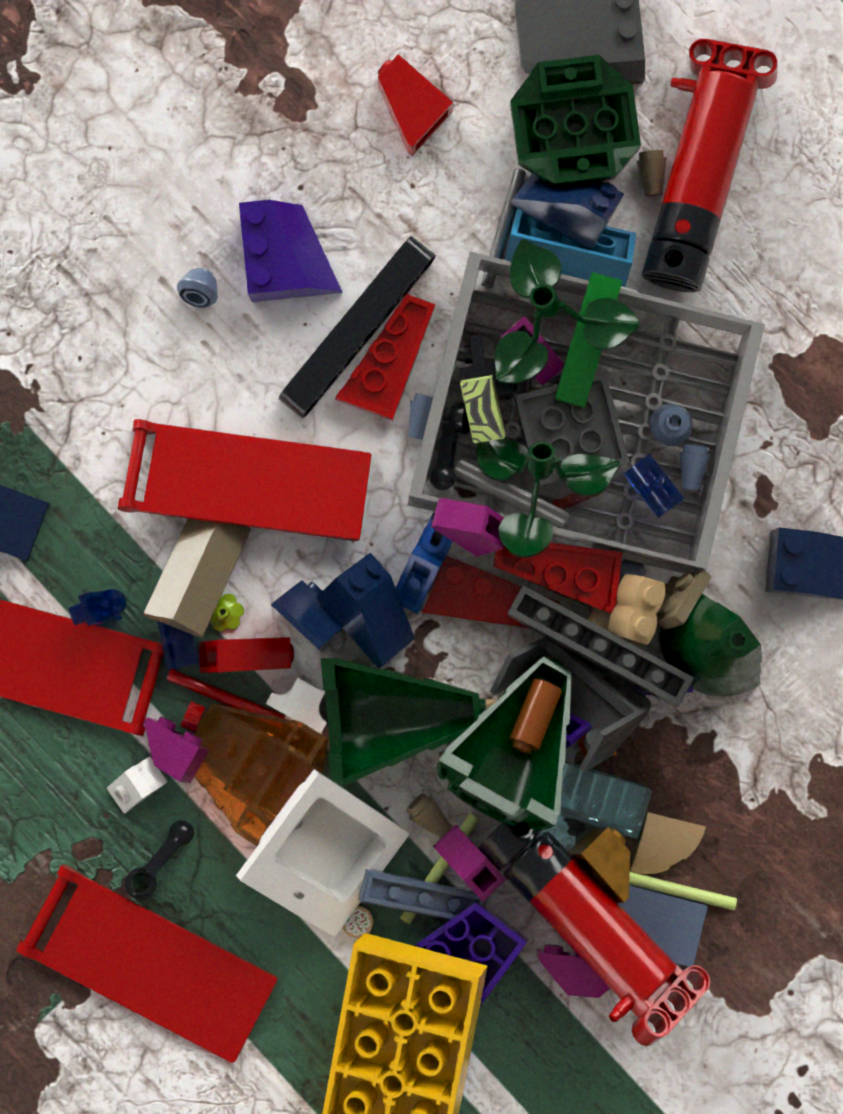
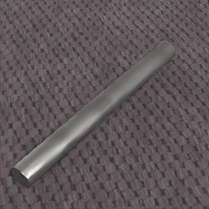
M514 169L489 254L491 257L499 259L502 257L516 209L510 203L521 189L526 172L522 169ZM484 272L481 285L486 288H492L496 275Z

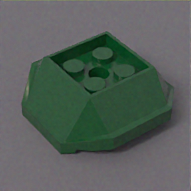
M600 55L538 62L510 100L518 165L553 187L615 179L641 147L633 85L619 72L609 66V63ZM576 122L581 125L582 130L573 132L569 130L567 124Z

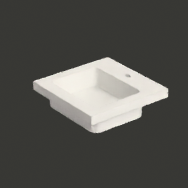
M314 769L306 781L298 786L259 841V845L236 876L241 882L335 938L360 904L358 899L365 869L383 872L410 834Z

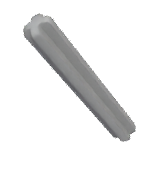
M460 460L454 469L456 477L530 513L532 494L506 481L492 480L485 476L480 468L464 460ZM538 498L535 516L545 518L552 525L563 528L569 519V513Z

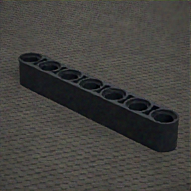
M410 236L286 385L278 399L301 418L306 417L434 261L436 255L413 236Z

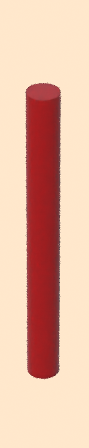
M171 669L166 679L169 682L281 728L284 724L283 719L285 715L176 670Z

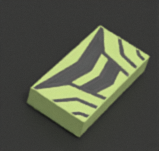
M493 375L462 380L460 385L473 444L503 439L506 435Z

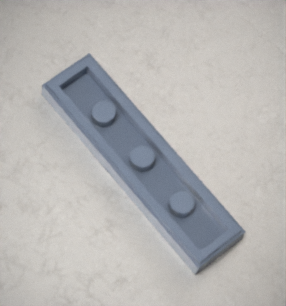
M365 869L358 899L363 903L447 920L453 919L476 902L483 907L486 899L482 901L471 890Z

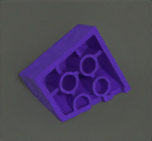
M270 199L239 203L247 290L251 302L343 293L303 205Z
M476 902L414 946L487 965L481 1006L529 939L504 919Z

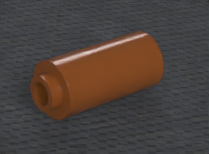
M532 679L509 737L514 742L513 748L526 754H531L532 750L539 751L562 693L559 687L543 680Z

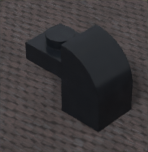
M482 334L470 335L469 345H464L465 364H471L472 367L460 369L461 380L493 375L498 400L513 399V383L499 382L495 378V364H485Z

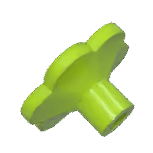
M225 594L220 598L210 622H212L213 628L221 632L227 628H238L240 625L239 618L244 614V607L237 603L234 595ZM223 609L226 610V613L224 615L221 614V611Z

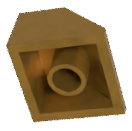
M605 827L591 830L569 853L617 903H624L629 899L630 851L624 845L626 841L613 828Z

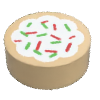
M358 905L342 927L344 932L353 938H360L364 933H369L373 926L372 913L365 906Z

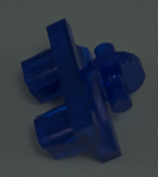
M650 453L623 473L657 518L684 499Z
M116 589L84 593L78 596L80 603L69 607V613L74 625L87 622L88 626L116 622L122 619L121 614L126 607V598L122 592Z
M157 621L167 669L173 670L198 664L199 658L193 634Z

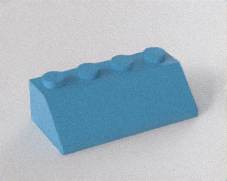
M517 208L504 260L512 261L519 242L525 239L553 252L561 263V274L589 281L591 273L594 272L622 280L621 286L625 287L633 262L636 233L606 226L591 250Z

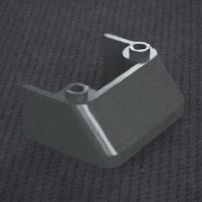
M543 637L508 654L490 692L496 695L504 691L542 657L554 659L560 662L563 668L571 671L570 713L591 723L592 727L584 739V746L588 753L579 767V770L584 773L615 753L646 717L651 708V703L631 683L554 641Z

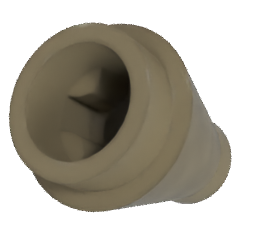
M663 150L640 152L639 160L636 161L646 197L663 195L667 160L663 155Z
M424 793L417 796L406 810L410 815V820L433 833L439 839L453 827L432 796L427 797Z

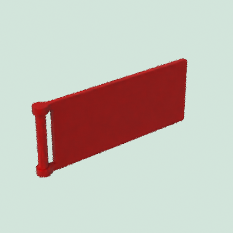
M135 419L133 421L132 431L135 433L123 497L119 498L118 510L128 513L142 512L350 541L360 540L371 453L157 424L143 419ZM148 434H156L144 502L137 501L135 496L146 436Z
M0 599V697L144 736L146 728L143 725L164 654L167 655L169 645ZM144 648L152 652L132 722L123 721Z
M61 864L57 871L58 878L25 940L20 941L16 951L213 1054L234 1063L277 982V977L89 879L75 869ZM69 882L78 884L44 951L39 950L36 944Z

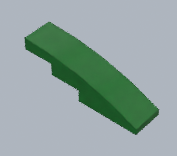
M592 272L579 314L587 317V306L596 299L610 298L617 300L622 280ZM577 320L554 400L585 408L602 350L592 347L586 341L583 335L586 324Z

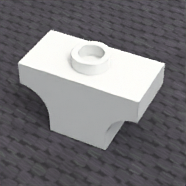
M297 678L293 687L287 693L277 694L272 692L266 702L267 705L284 713L285 717L283 720L297 728L304 724L322 734L328 724L321 713V703L325 697V691L301 678Z
M149 756L120 775L107 787V790L125 814L164 786L167 780L161 771L154 766L153 760Z

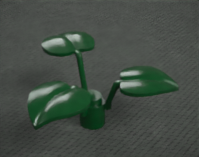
M522 239L511 261L510 282L518 295L523 298H530L535 309L533 314V336L530 338L524 331H513L502 337L495 350V378L503 383H521L534 378L544 369L549 353L543 344L537 342L540 331V319L542 317L554 316L559 309L564 310L579 322L585 323L586 325L583 330L584 338L592 347L600 350H609L621 345L639 328L640 322L636 314L628 306L610 298H600L590 302L587 306V317L578 314L567 306L564 301L559 300L553 288L560 280L562 266L558 257L550 250Z
M503 438L477 443L476 450L480 470L492 480L508 481L515 472L522 474L527 466L529 473L534 477L529 516L523 513H513L505 517L499 526L501 543L512 555L518 557H532L543 552L549 546L553 537L551 522L545 518H535L540 480L548 478L555 468L560 479H567V486L572 492L582 496H594L608 488L620 465V461L603 456L575 454L562 460L560 467V459L555 457L554 447L547 442L532 444L528 452V449L522 443Z

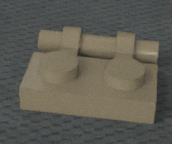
M704 569L692 573L686 572L679 578L672 576L669 582L665 583L664 601L656 613L657 625L659 624L664 630L683 625L712 576Z

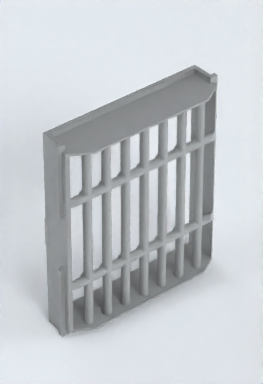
M474 252L469 253L409 492L408 506L435 512L438 500L441 499L423 493L426 482L430 480V474L434 469L430 468L434 450L439 451L441 438H438L441 422L442 420L448 421L450 409L445 408L449 390L462 393L460 385L462 380L454 379L453 374L456 362H465L464 349H460L464 331L501 340L500 336L509 330L467 319L471 302L533 316L535 312L531 303L475 290L479 271L510 278L511 261ZM561 274L560 280L553 288L585 296L589 281ZM621 286L617 301L629 308L667 317L663 336L636 330L626 339L660 348L656 365L603 352L598 363L653 377L649 395L609 386L612 399L645 407L641 425L618 419L622 433L638 437L634 455L627 453L630 462L627 466H631L627 484L611 481V485L604 490V492L624 496L620 514L579 504L564 509V511L572 516L617 526L614 539L610 541L552 526L553 536L592 545V548L623 552L622 559L681 574L686 572L692 573L700 569L706 570L765 324L641 294L635 289ZM558 310L554 316L542 317L540 319L539 333L542 336L546 320L576 327L577 320L568 313ZM679 320L742 335L737 353L734 354L677 340L675 335ZM544 338L556 354L567 356L570 344ZM671 352H679L731 365L732 370L729 383L669 369L668 364ZM484 355L486 365L495 364L494 357ZM561 373L555 375L547 383L559 385ZM531 379L518 383L514 396L527 393ZM664 381L726 395L722 412L718 413L662 399L661 394ZM514 397L513 399L498 400L500 403L512 405L508 423L503 422L506 435L504 438L515 441L517 438L525 440ZM678 404L689 412L692 419L718 425L714 443L688 437L686 441L676 445L682 448L683 444L708 447V454L711 455L708 471L707 473L705 472L701 483L704 485L700 503L639 487L643 470L682 479L681 466L647 458L650 440L657 441L651 433L650 420L655 410L662 405ZM457 443L455 455L477 460V447ZM527 466V468L525 469L524 472L529 473V471H528V466ZM455 476L452 486L490 495L487 506L504 518L508 516L499 513L502 499ZM538 494V498L548 503L550 502V504L552 501L554 503L555 500L556 502L558 500ZM640 500L696 514L693 533L633 518L635 501ZM628 530L689 544L688 560L627 545L625 543Z

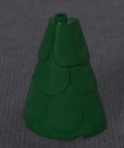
M701 594L683 625L666 630L660 626L659 642L666 663L694 677L691 683L693 690L711 696L725 697L746 693L761 685V644L742 618L720 603H716L704 594Z
M542 657L508 686L501 694V698L480 714L475 722L443 751L436 769L440 779L444 780L446 778L450 782L447 789L473 809L500 822L512 826L525 822L529 823V829L533 830L554 827L561 813L563 766H565L566 727L570 724L571 671L563 668V665L554 659ZM532 679H539L559 687L562 693L539 751L532 750L531 754H526L513 748L514 742L509 737Z
M321 658L330 746V780L339 786L350 784L382 768L392 767L426 749L434 750L458 738L486 710L485 699H479V694L474 691L426 677L421 680L384 668L380 670L339 658Z

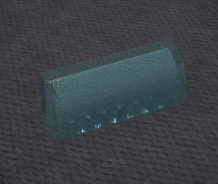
M565 760L560 815L601 828H613L620 834L638 839L653 790L648 786L595 769H589L582 773L579 770V764Z

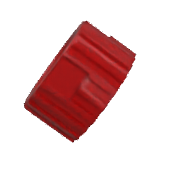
M191 701L180 727L195 732L205 711V706Z

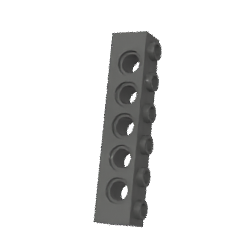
M524 585L508 611V617L675 708L681 704L694 677Z

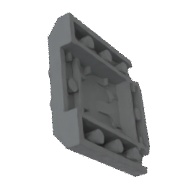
M639 0L515 1L520 65L525 73L530 75V72L538 62L600 55L609 63V66L619 72L631 84L644 83L645 52Z

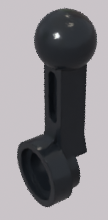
M464 402L452 405L448 417L449 424L443 423L436 468L430 474V482L437 490H447L452 487L455 481L452 468L458 436L470 432Z
M179 820L173 823L169 830L170 837L145 866L135 868L128 873L125 879V888L129 896L136 900H145L154 894L157 888L156 875L180 845L190 843L194 837V828L189 822ZM140 874L146 875L150 879V886L144 892L135 891L131 885L133 878Z

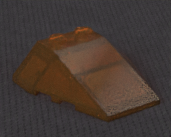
M212 703L194 735L203 740L200 745L209 750L194 777L214 799V804L219 810H222L231 822L230 825L234 831L255 846L259 845L261 837L298 786L306 781L314 769L319 773H322L324 770L328 738L303 722Z

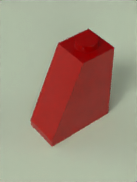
M399 54L392 61L390 59L385 61L378 70V88L407 152L413 156L453 113V101Z
M290 637L225 639L199 642L200 673L291 669V663L294 660V647L290 644Z

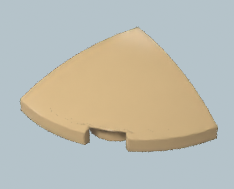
M646 812L640 839L636 843L630 872L638 874L660 873L669 870L671 866L682 859L686 860L699 845L706 826Z

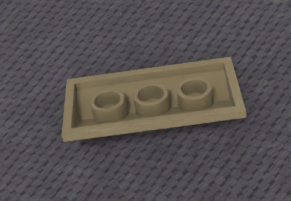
M187 519L143 615L203 638L251 528Z

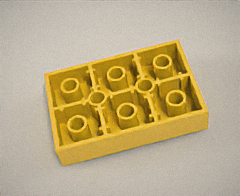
M364 933L353 944L322 1114H459L488 966Z

